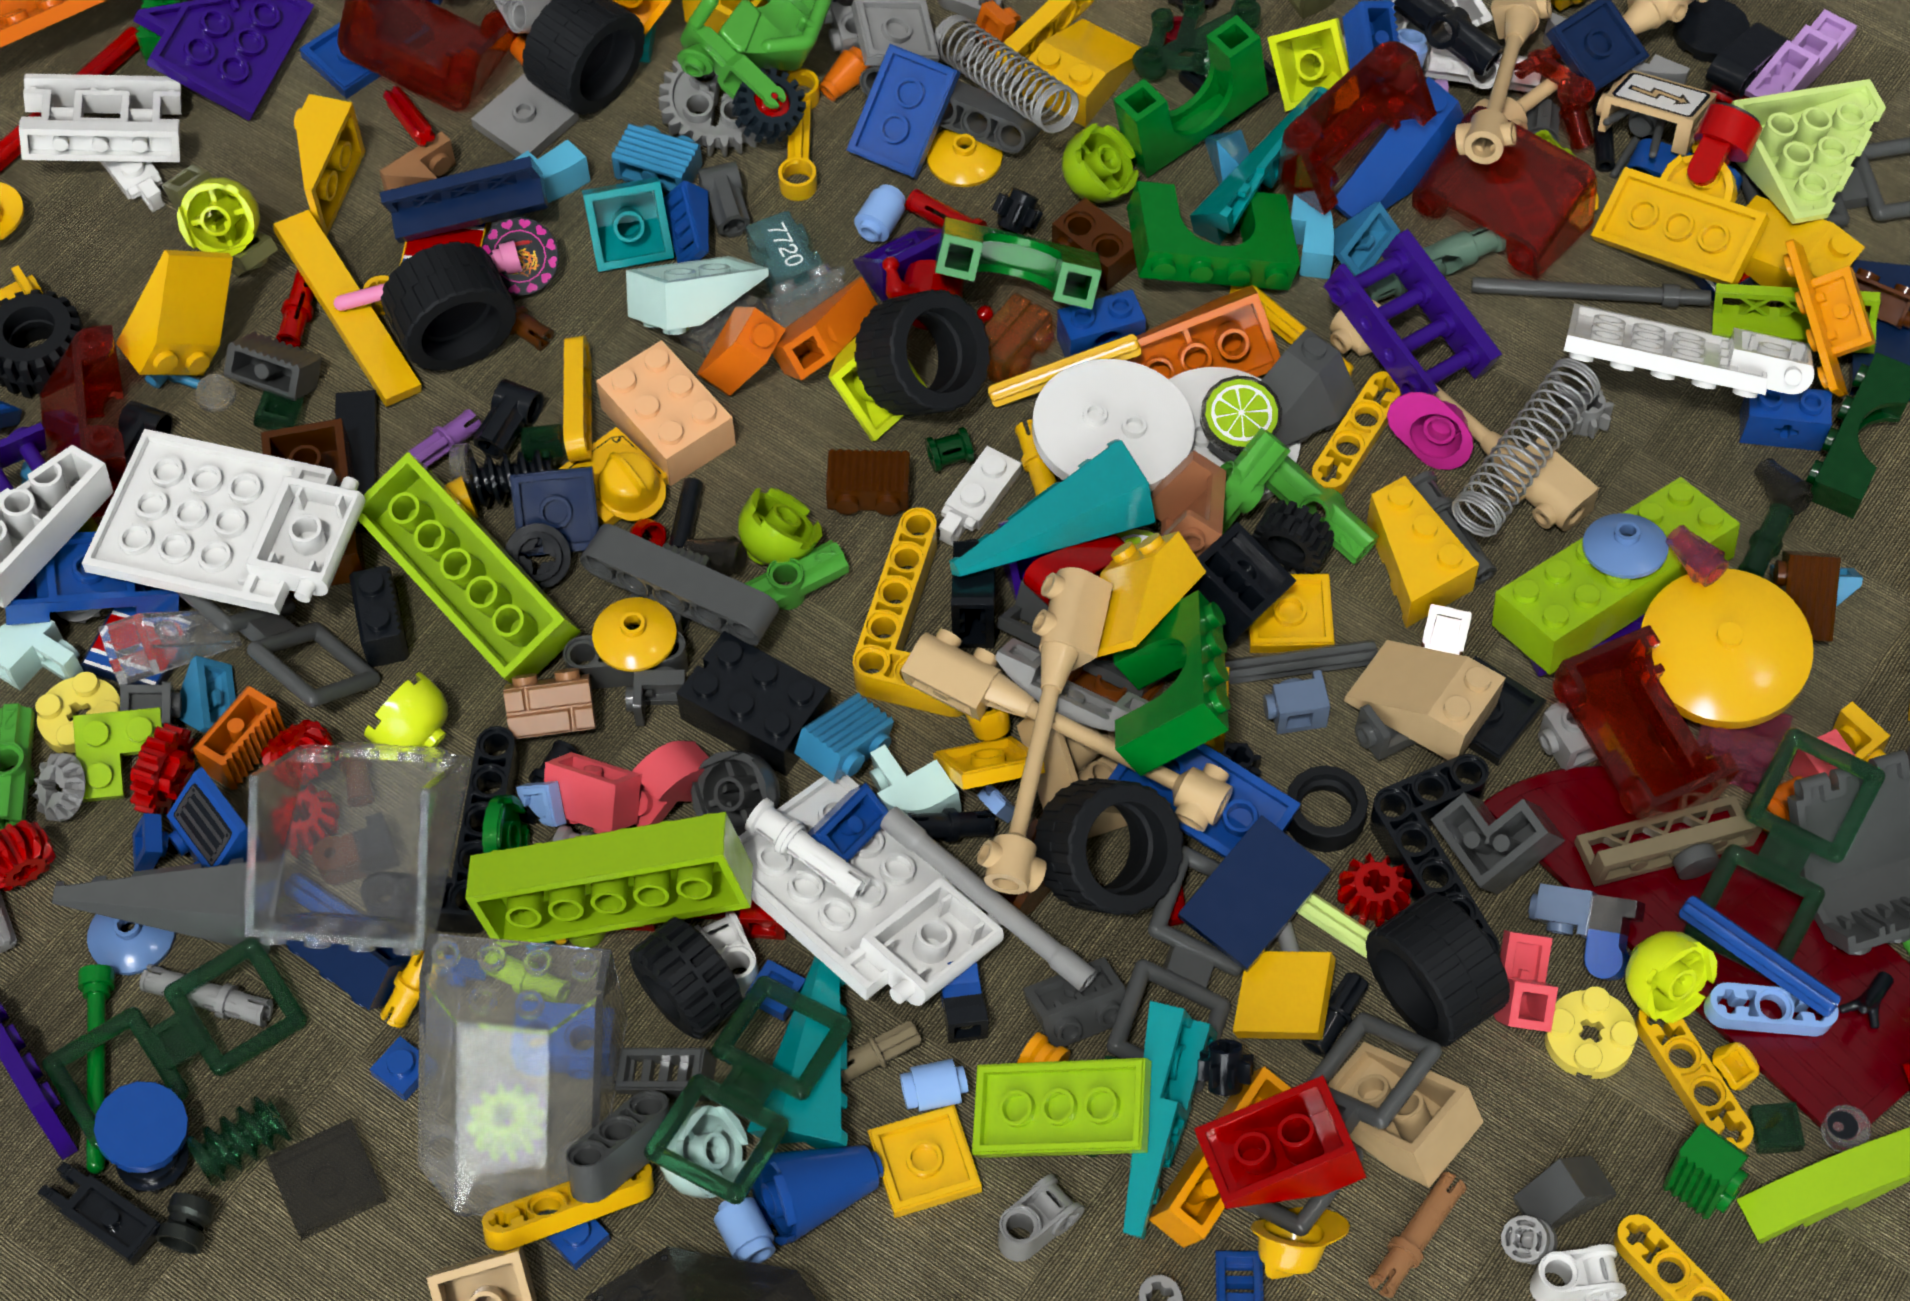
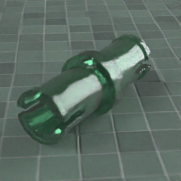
M1773 503L1770 505L1760 529L1752 533L1749 539L1750 548L1737 570L1746 571L1764 578L1763 576L1772 558L1780 554L1783 548L1782 539L1795 517L1793 510L1784 504Z

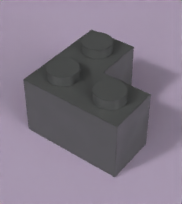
M1463 792L1430 819L1477 885L1497 895L1565 841L1543 809L1525 799H1521L1496 820L1482 800Z

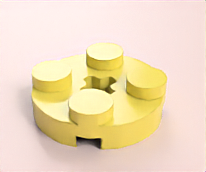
M81 672L75 677L57 683L46 694L38 698L35 705L38 729L46 744L55 752L76 753L73 720L70 721L74 716L73 714L84 709L88 710L86 714L120 711V696L116 689L107 681L97 678L94 673Z
M1590 987L1587 990L1568 993L1556 1002L1551 1032H1546L1544 1036L1545 1046L1552 1060L1565 1072L1575 1076L1578 1072L1583 1075H1592L1591 1079H1603L1616 1074L1627 1064L1638 1037V1030L1635 1027L1631 1013L1618 999L1610 996L1603 988ZM1583 1026L1598 1029L1600 1041L1595 1042L1591 1038L1583 1040L1580 1037L1583 1032Z

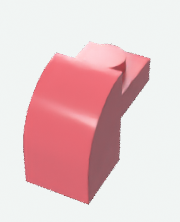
M673 741L664 744L647 755L633 769L632 772L641 774L638 819L635 824L637 827L662 822L677 801L692 802V784L698 781L699 776L705 770L704 768L699 769L702 762L709 758L695 741Z
M1504 930L1500 959L1507 973L1510 997L1505 1007L1493 1014L1498 1022L1510 1027L1551 1032L1558 987L1545 982L1553 938Z

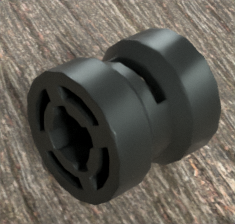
M181 1192L173 1193L167 1207L170 1215L168 1220L160 1225L156 1240L163 1246L181 1253L199 1254L205 1241L203 1235L204 1227L212 1222L216 1207L210 1201L196 1195Z

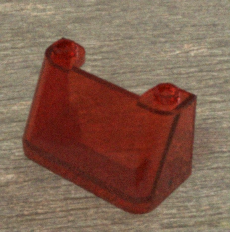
M345 0L337 44L342 54L349 60L448 109L461 111L468 107L478 96L510 49V45L518 36V33L511 31L499 9L489 12L484 17L480 27L427 0Z
M1388 41L1380 44L1289 124L1283 134L1277 167L1282 185L1287 190L1325 215L1339 203L1335 192L1332 190V185L1335 186L1339 182L1336 171L1332 169L1336 163L1382 122L1397 130L1401 126L1400 121L1416 119L1418 124L1424 126L1437 114L1417 53L1397 41Z
M1475 106L1462 118L1459 124L1470 123L1471 118L1476 112L1487 108ZM1515 124L1517 132L1516 145L1504 146L1502 156L1496 162L1479 164L1472 161L1467 155H1459L1456 146L1455 128L1414 188L1412 207L1423 216L1439 218L1447 211L1449 206L1506 239V252L1509 263L1515 269L1524 271L1537 279L1594 223L1598 184L1594 171L1584 161Z
M112 325L92 326L76 333L41 390L42 425L45 429L47 448L44 450L45 461L47 462L69 446L74 445L106 464L112 489L115 493L127 467L123 437L116 428L109 425L88 426L87 418L105 417L104 408L108 400L114 396L115 399H124ZM114 493L99 507L92 517L104 516Z
M1650 625L1563 660L1556 670L1555 680L1553 681L1555 696L1561 703L1566 705L1617 789L1624 810L1639 819L1684 810L1715 800L1720 797L1740 771L1729 752L1716 757L1711 755L1715 750L1711 743L1700 747L1659 681L1665 669L1661 663L1654 666L1652 649L1658 647L1661 642Z

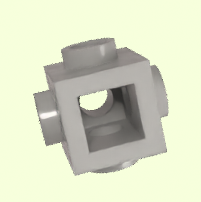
M1581 696L1569 702L1561 700L1552 704L1544 712L1538 738L1543 750L1548 755L1552 754L1561 769L1569 770L1602 758L1608 735L1604 731V724L1599 713L1594 708L1590 709Z

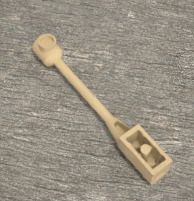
M1551 0L1492 1L1491 12L1498 40L1505 39L1506 44L1487 109L1476 112L1471 118L1470 123H1461L1456 126L1455 139L1459 155H1467L1468 158L1479 164H1491L1502 156L1504 146L1516 145L1517 132L1515 123L1509 122L1506 116L1502 114L1520 47L1525 43L1530 34L1536 31L1540 19L1551 18Z
M1627 0L1628 10L1623 15V18L1634 34L1638 35L1647 30L1656 29L1668 20L1675 23L1680 22L1687 13L1688 5L1694 0ZM1696 0V1H1699V2H1701V3H1704V2H1706V1H1708V0ZM1566 64L1516 101L1506 96L1502 114L1506 116L1509 122L1515 123L1517 132L1516 144L1523 141L1528 131L1526 113L1575 77ZM1482 99L1474 106L1470 115V121L1476 112L1487 109L1489 99Z
M1372 300L1377 308L1381 306L1378 302ZM1340 309L1330 325V331L1332 332L1330 334V341L1334 348L1343 354L1350 349L1359 356L1371 353V349ZM1436 385L1439 391L1435 396L1442 401L1455 404L1462 410L1473 438L1480 443V447L1488 456L1502 435L1486 428ZM1540 437L1535 440L1538 444L1548 447ZM1507 439L1508 445L1518 447L1516 443ZM1529 445L1525 448L1531 453L1541 456L1533 446ZM1506 447L1500 448L1501 454L1513 457ZM1511 448L1518 458L1535 466L1527 456ZM1541 449L1545 457L1549 455L1550 451ZM1554 451L1553 457L1547 460L1544 468L1540 469L1539 476L1533 478V484L1526 487V494L1519 497V503L1525 498L1535 507L1532 514L1535 521L1541 527L1549 529L1555 524L1562 531H1567L1593 511L1599 487L1558 452ZM1499 456L1493 457L1494 463L1506 466ZM1504 458L1514 469L1528 475L1517 463ZM1534 458L1538 466L1543 463V460ZM1497 467L1507 478L1521 484L1514 475ZM1527 467L1531 475L1536 473V469ZM1520 476L1524 484L1529 483L1530 478ZM1503 484V489L1514 493L1508 485ZM1513 485L1518 494L1522 492L1523 487ZM1505 494L1512 502L1516 500V497Z
M1065 567L1059 569L1057 573H1050L1042 584L1041 595L1050 599L1048 611L1045 609L1041 610L1035 617L1032 625L1033 633L1041 636L1039 651L1041 653L1042 693L1009 833L997 835L993 841H985L977 856V863L986 867L985 884L996 891L1006 894H1023L1026 891L1032 893L1040 886L1044 879L1047 868L1046 862L1036 857L1037 846L1026 835L1059 694L1062 693L1071 671L1097 658L1113 584L1081 568Z
M939 629L936 636L925 632L917 641L901 669L906 684L978 721L981 720L988 706L1019 717H1029L1033 720L1036 718L1039 703L1036 702L1034 697L1005 676L1003 670L996 667L998 664L995 659L996 656L979 647L973 655L959 649L962 640L948 630ZM1055 712L1051 729L1135 771L1115 750V741ZM1206 763L1203 770L1192 767L1182 774H1178L1161 765L1143 775L1171 789L1173 792V803L1177 807L1174 813L1177 814L1179 821L1201 832L1205 831L1208 824L1214 826L1217 823L1233 791V786L1226 783L1230 775L1222 768L1211 763Z

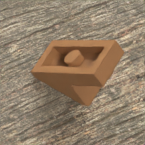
M441 131L435 135L433 142L427 141L425 146H417L381 169L379 172L384 191L437 179V176L445 174L451 167L456 165L451 140Z

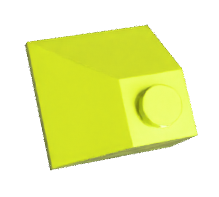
M1339 18L1267 37L1285 112L1293 110L1314 87L1328 89L1329 96L1326 101L1356 93V90L1352 89L1348 55Z
M855 337L835 357L828 378L870 440L876 441L904 415H894L885 408H880L864 390V385L859 380L857 374L858 369L854 352H856ZM908 360L913 374L919 380V382L926 387V385L924 384V382L922 381V379L920 378V376Z

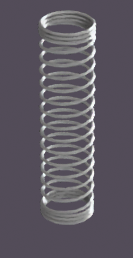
M958 14L949 16L936 28L934 36L941 60L951 65L961 74H964L981 88L993 94L996 98H999L1003 103H1006L1010 108H1013L1030 122L1036 124L1043 131L1052 134L1061 132L1075 119L1078 112L1079 99L1077 93L1072 88L1064 85L1047 71H1043L1032 61L1015 52L1011 47H1008L998 38L987 33L965 16ZM966 22L967 24L957 28L949 38L945 56L943 52L945 34L954 24ZM968 27L969 30L962 34L956 42L953 56H950L949 47L953 37L959 30ZM969 33L966 44L956 54L959 43ZM980 36V41L973 47L976 37ZM987 41L986 47L977 56L975 64L970 66V61L978 54L982 43ZM994 46L993 51L985 59L982 68L977 71V65L985 58L989 47ZM1001 51L1000 56L991 65L989 73L984 75V70L991 64L996 52ZM970 52L968 59L963 61V58ZM1007 55V61L998 70L996 78L991 80V74L999 67L1002 58ZM1014 60V66L1007 72L1003 82L998 85V79L1005 73L1010 61ZM1021 65V71L1014 77L1010 87L1005 89V84L1013 76L1016 67ZM1028 70V76L1021 82L1018 91L1012 94V89L1020 81L1023 72ZM1035 75V81L1026 90L1025 96L1019 99V93L1026 87L1030 77ZM1043 79L1042 86L1036 91L1032 101L1026 104V99L1033 92L1037 82ZM1050 84L1049 88L1042 93L1044 87ZM1063 91L1064 98L1060 109L1050 118L1042 120L1041 117L1054 107L1059 97V92ZM1068 91L1071 96V105L1067 114L1055 124L1043 125V123L1054 119L1062 111L1066 103ZM1056 93L1052 105L1042 113L1044 104L1050 96Z
M1571 358L1559 359L1555 362L1550 373L1538 385L1537 391L1525 403L1524 409L1518 412L1517 418L1505 430L1504 436L1498 440L1497 445L1484 458L1483 464L1471 476L1469 483L1463 487V491L1452 502L1451 509L1453 515L1466 530L1482 537H1491L1497 534V531H1499L1506 520L1505 515L1511 514L1513 506L1519 504V497L1526 494V487L1533 484V478L1539 476L1540 469L1544 468L1547 460L1553 457L1554 451L1560 447V441L1565 440L1567 432L1573 430V423L1579 421L1580 414L1586 412L1587 405L1591 404L1600 392L1601 385L1599 379L1592 369L1586 364ZM1567 367L1582 374L1591 384L1593 393L1589 386L1579 377L1568 372L1558 371V368ZM1559 374L1576 379L1588 390L1589 394L1581 393L1571 385L1566 384ZM1552 383L1556 391L1548 390L1547 384ZM1546 392L1550 400L1541 399L1540 393ZM1550 393L1565 399L1572 405L1575 411L1560 405ZM1539 401L1543 409L1535 408L1534 402ZM1543 402L1557 407L1569 420L1562 419L1552 413ZM1575 404L1583 405V409L1579 411ZM1527 411H1533L1538 419L1528 417ZM1537 411L1550 416L1562 429L1553 427L1545 422ZM1568 413L1577 414L1576 418L1572 420ZM1520 420H1526L1531 428L1521 426ZM1531 421L1543 425L1555 436V438L1546 436L1545 434L1540 432L1531 423ZM1562 422L1570 423L1569 428L1565 429ZM1514 429H1520L1524 437L1514 435ZM1524 430L1536 434L1548 447L1533 441ZM1555 431L1563 432V436L1558 438ZM1513 438L1518 447L1508 445L1507 439ZM1517 439H1520L1533 446L1541 454V456L1535 455L1527 449H1525L1518 442ZM1548 440L1557 441L1556 446L1552 447ZM1506 447L1513 457L1501 454L1500 448ZM1511 448L1523 453L1535 466L1518 458ZM1541 449L1550 451L1549 455L1545 457ZM1499 456L1506 466L1494 463L1493 457ZM1504 458L1517 463L1528 475L1514 469ZM1534 458L1543 460V463L1538 466ZM1486 466H1493L1500 476L1488 473ZM1497 467L1514 475L1521 484L1507 478ZM1527 467L1536 469V473L1531 475ZM1486 475L1493 485L1481 482L1480 476ZM1491 476L1508 485L1514 493L1500 487ZM1520 476L1530 478L1529 483L1524 484ZM1473 485H1480L1487 495L1474 491ZM1513 485L1523 487L1522 492L1518 494ZM1484 486L1495 490L1497 493L1503 496V498L1507 502L1501 501L1495 496H1493ZM1505 494L1516 497V500L1511 503ZM1464 501L1475 516L1484 522L1493 524L1495 527H1484L1472 521L1462 511L1459 502ZM1470 503L1486 512L1492 521L1477 513ZM1498 503L1509 506V510L1504 512Z

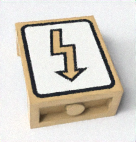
M1629 70L1620 80L1614 81L1611 90L1607 94L1603 93L1596 108V115L1601 116L1598 131L1606 132L1612 125L1605 126L1603 124L1605 118L1621 108L1629 109L1677 123L1671 152L1686 156L1692 149L1693 136L1708 106L1715 103L1717 94Z

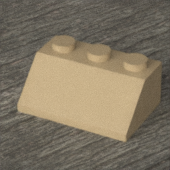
M1029 717L1024 718L1017 725L1021 742L1028 748L1035 720ZM1081 724L1115 741L1114 731L1102 730ZM1051 729L1044 757L1045 773L1040 774L1037 787L1042 808L1044 809L1048 801L1050 802L1059 790L1070 786L1075 781H1086L1088 778L1108 779L1119 763ZM1112 805L1096 818L1089 831L1088 838L1125 827L1127 823L1119 810Z

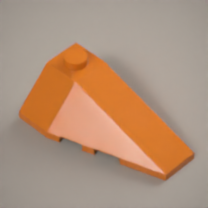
M1251 285L1212 300L1137 335L1141 355L1128 361L1147 366L1167 379L1179 373L1203 367L1231 368L1259 377L1268 373L1281 355L1259 295Z

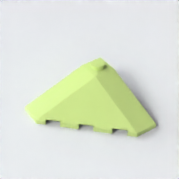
M1871 79L1734 100L1731 103L1732 105L1754 115L1760 121L1763 128L1748 160L1736 163L1792 224L1828 218L1835 205L1832 200L1836 192H1842L1854 169L1851 166L1854 158L1861 156L1873 133L1869 130L1874 122H1879L1886 106Z

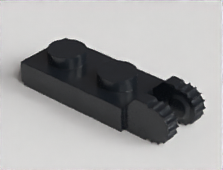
M63 1162L56 1171L66 1183L76 1187L77 1191L68 1200L54 1188L43 1185L37 1192L39 1197L59 1211L66 1220L134 1266L156 1240L161 1224L93 1176L89 1175L86 1177L71 1165Z

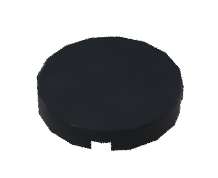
M1694 0L1688 5L1685 17L1678 23L1674 22L1673 37L1682 51L1685 52L1687 49L1694 54L1693 58L1704 62H1713L1715 57L1725 47L1750 28V23L1742 10L1726 0H1708L1704 3Z

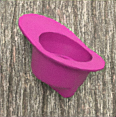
M1408 392L1398 396L1390 404L1387 413L1389 427L1423 463L1438 470H1452L1462 466L1470 458L1474 447L1473 436L1468 428L1464 413L1455 404L1442 401L1435 395L1424 392Z

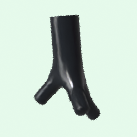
M1879 972L1861 996L1839 1006L1840 1013L1844 1014L1859 1010L1861 1014L1868 1013L1870 1027L1872 1029L1879 1028L1880 1004L1894 983L1893 977L1887 972Z

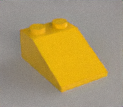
M1081 19L1044 40L1028 60L1039 66L1043 71H1047L1064 85H1068L1077 93L1079 107L1073 121L1086 127L1145 56L1146 49L1085 19ZM1028 70L1023 72L1022 81L1028 76ZM1035 75L1030 77L1026 87L1022 90V96H1025L1026 90L1035 81ZM1043 79L1037 82L1033 92L1027 97L1028 99H1033L1036 91L1042 86ZM1050 84L1044 87L1042 93L1049 88ZM1063 91L1059 92V97L1051 109L1054 112H1057L1063 103ZM1068 91L1066 103L1059 113L1062 116L1067 114L1071 105V96ZM1056 93L1049 97L1044 107L1049 108L1052 105Z
M309 94L303 107L298 108L296 111L294 128L297 132L303 185L309 208L327 237L363 159L365 148L352 102Z
M1755 195L1746 206L1767 213L1770 219L1744 271L1745 274L1761 286L1799 288L1796 277L1792 278L1789 275L1783 258L1784 255L1788 254L1785 242L1791 239L1803 245L1813 279L1851 266L1865 249V246L1833 222L1819 219L1792 224L1771 200Z
M164 250L116 342V345L139 375L204 376L220 346L233 261L229 253Z
M1179 531L1164 536L1155 533L1135 545L1132 541L1126 542L1111 554L1113 560L1100 574V578L1112 583L1113 587L1097 658L1137 647L1206 573V570Z

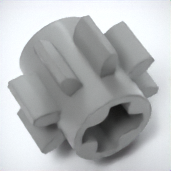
M1581 387V393L1589 394L1585 387ZM1600 390L1593 402L1587 405L1586 412L1580 414L1579 421L1573 423L1572 435L1589 436L1593 439L1599 428L1608 431L1614 403L1606 402L1602 390ZM1565 401L1564 407L1575 411L1572 405ZM1575 404L1579 411L1583 409V405ZM1563 413L1562 419L1569 420ZM1568 413L1572 420L1576 418L1577 414Z

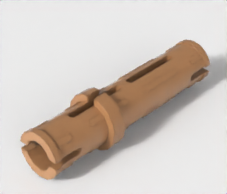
M1449 1172L1441 1173L1438 1181L1406 1225L1401 1235L1394 1236L1388 1243L1387 1248L1389 1252L1375 1272L1368 1278L1369 1285L1375 1290L1388 1276L1387 1282L1379 1291V1294L1382 1296L1393 1298L1410 1269L1417 1268L1424 1259L1423 1250L1429 1244L1459 1198L1466 1192V1185L1461 1179L1447 1192L1448 1187L1456 1178L1454 1174Z

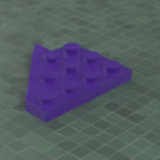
M193 0L138 9L133 21L161 36L147 61V66L250 121L308 19L314 4L307 0Z

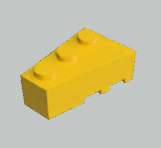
M1406 476L1371 494L1367 524L1379 536L1375 546L1381 562L1385 563L1391 580L1390 587L1393 595L1397 596L1403 613L1402 619L1405 628L1427 617L1430 604L1445 607L1473 591L1479 563Z

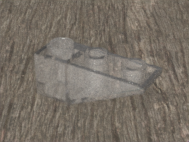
M222 609L227 615H231L229 609ZM197 610L138 613L98 627L108 660L119 686L188 664L195 656L206 658L242 645L237 631L230 634L222 633Z

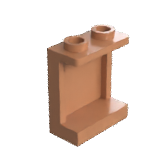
M1193 450L1151 492L1155 518L1162 522L1160 535L1164 536L1179 531L1196 557H1199L1222 536L1227 471Z

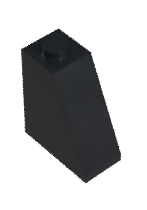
M978 539L953 541V558L961 557L979 543ZM995 567L961 577L952 575V633L962 640L959 648H994Z

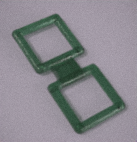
M1797 728L1788 729L1744 813L1747 821L1770 833L1758 855L1736 844L1728 845L1700 899L1715 909L1737 865L1804 897L1776 950L1792 962L1825 897V890L1822 886L1800 876L1811 853L1833 863H1840L1844 860L1885 780V772L1881 768ZM1797 749L1864 780L1832 842L1766 811ZM1689 923L1686 924L1684 928L1685 934L1698 940L1710 950L1764 976Z
M250 937L167 985L164 989V996L175 1014L151 1028L140 1009L130 1007L44 1058V1070L94 1148L99 1149L94 1134L96 1116L65 1066L129 1028L166 1087L171 1089L182 1101L188 1097L189 1087L177 1069L181 1065L201 1054L212 1073L216 1076H223L305 1027L308 1020L306 1014L256 938ZM249 959L282 1010L285 1018L223 1055L186 995Z
M768 976L758 977L712 1046L713 1056L733 1066L722 1084L702 1074L693 1075L645 1146L644 1156L647 1160L731 1204L737 1205L742 1203L789 1129L787 1118L766 1108L768 1102L777 1089L797 1100H806L851 1031L852 1021L839 1012ZM766 997L830 1028L799 1079L735 1047L738 1039ZM701 1096L766 1128V1131L733 1182L667 1149Z

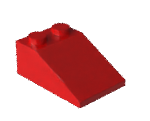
M1323 1075L1194 1128L1225 1209L1323 1196L1367 1178L1355 1146Z

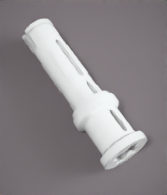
M769 798L763 799L749 815L745 824V830L750 834L758 833L775 845L774 851L778 854L785 856L790 854L826 881L839 888L852 900H856L866 889L870 881L868 875L854 868L846 860L805 832L806 827H804V823L798 819L792 821L774 808V802Z

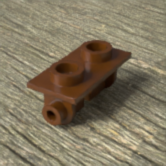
M1858 268L1855 276L1860 291L1881 292V305L1877 319L1898 329H1902L1903 326L1910 329V288L1898 283L1895 284L1894 288L1879 283L1880 276L1868 270ZM1865 306L1866 312H1869L1870 306Z

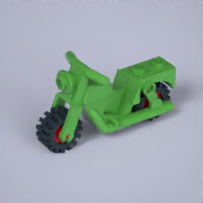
M702 0L690 16L680 37L683 50L678 53L677 61L681 65L682 70L694 77L709 75L713 71L718 75L717 80L720 87L733 99L732 116H738L735 124L738 128L743 125L746 126L743 132L745 136L749 137L751 132L756 134L754 141L761 143L764 137H767V144H774L777 138L779 142L784 141L788 135L791 136L795 131L806 108V102L802 101L805 96L803 89L796 91L799 83L796 79L791 83L786 81L789 74L784 71H796L802 67L817 41L832 0H766L769 2L768 4L757 8L750 1L742 0L723 24L718 34L712 28L705 26L704 23L714 11L719 1ZM777 70H784L780 77L776 76Z

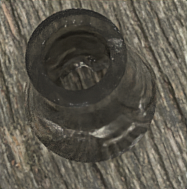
M1773 458L1762 461L1756 467L1754 475L1761 482L1779 513H1785L1787 516H1796L1810 505L1813 493L1810 491V484L1779 465Z
M735 536L702 539L687 538L683 546L686 551L691 550L693 553L698 552L700 555L708 556L711 569L728 577L733 574H741L744 570L747 550Z

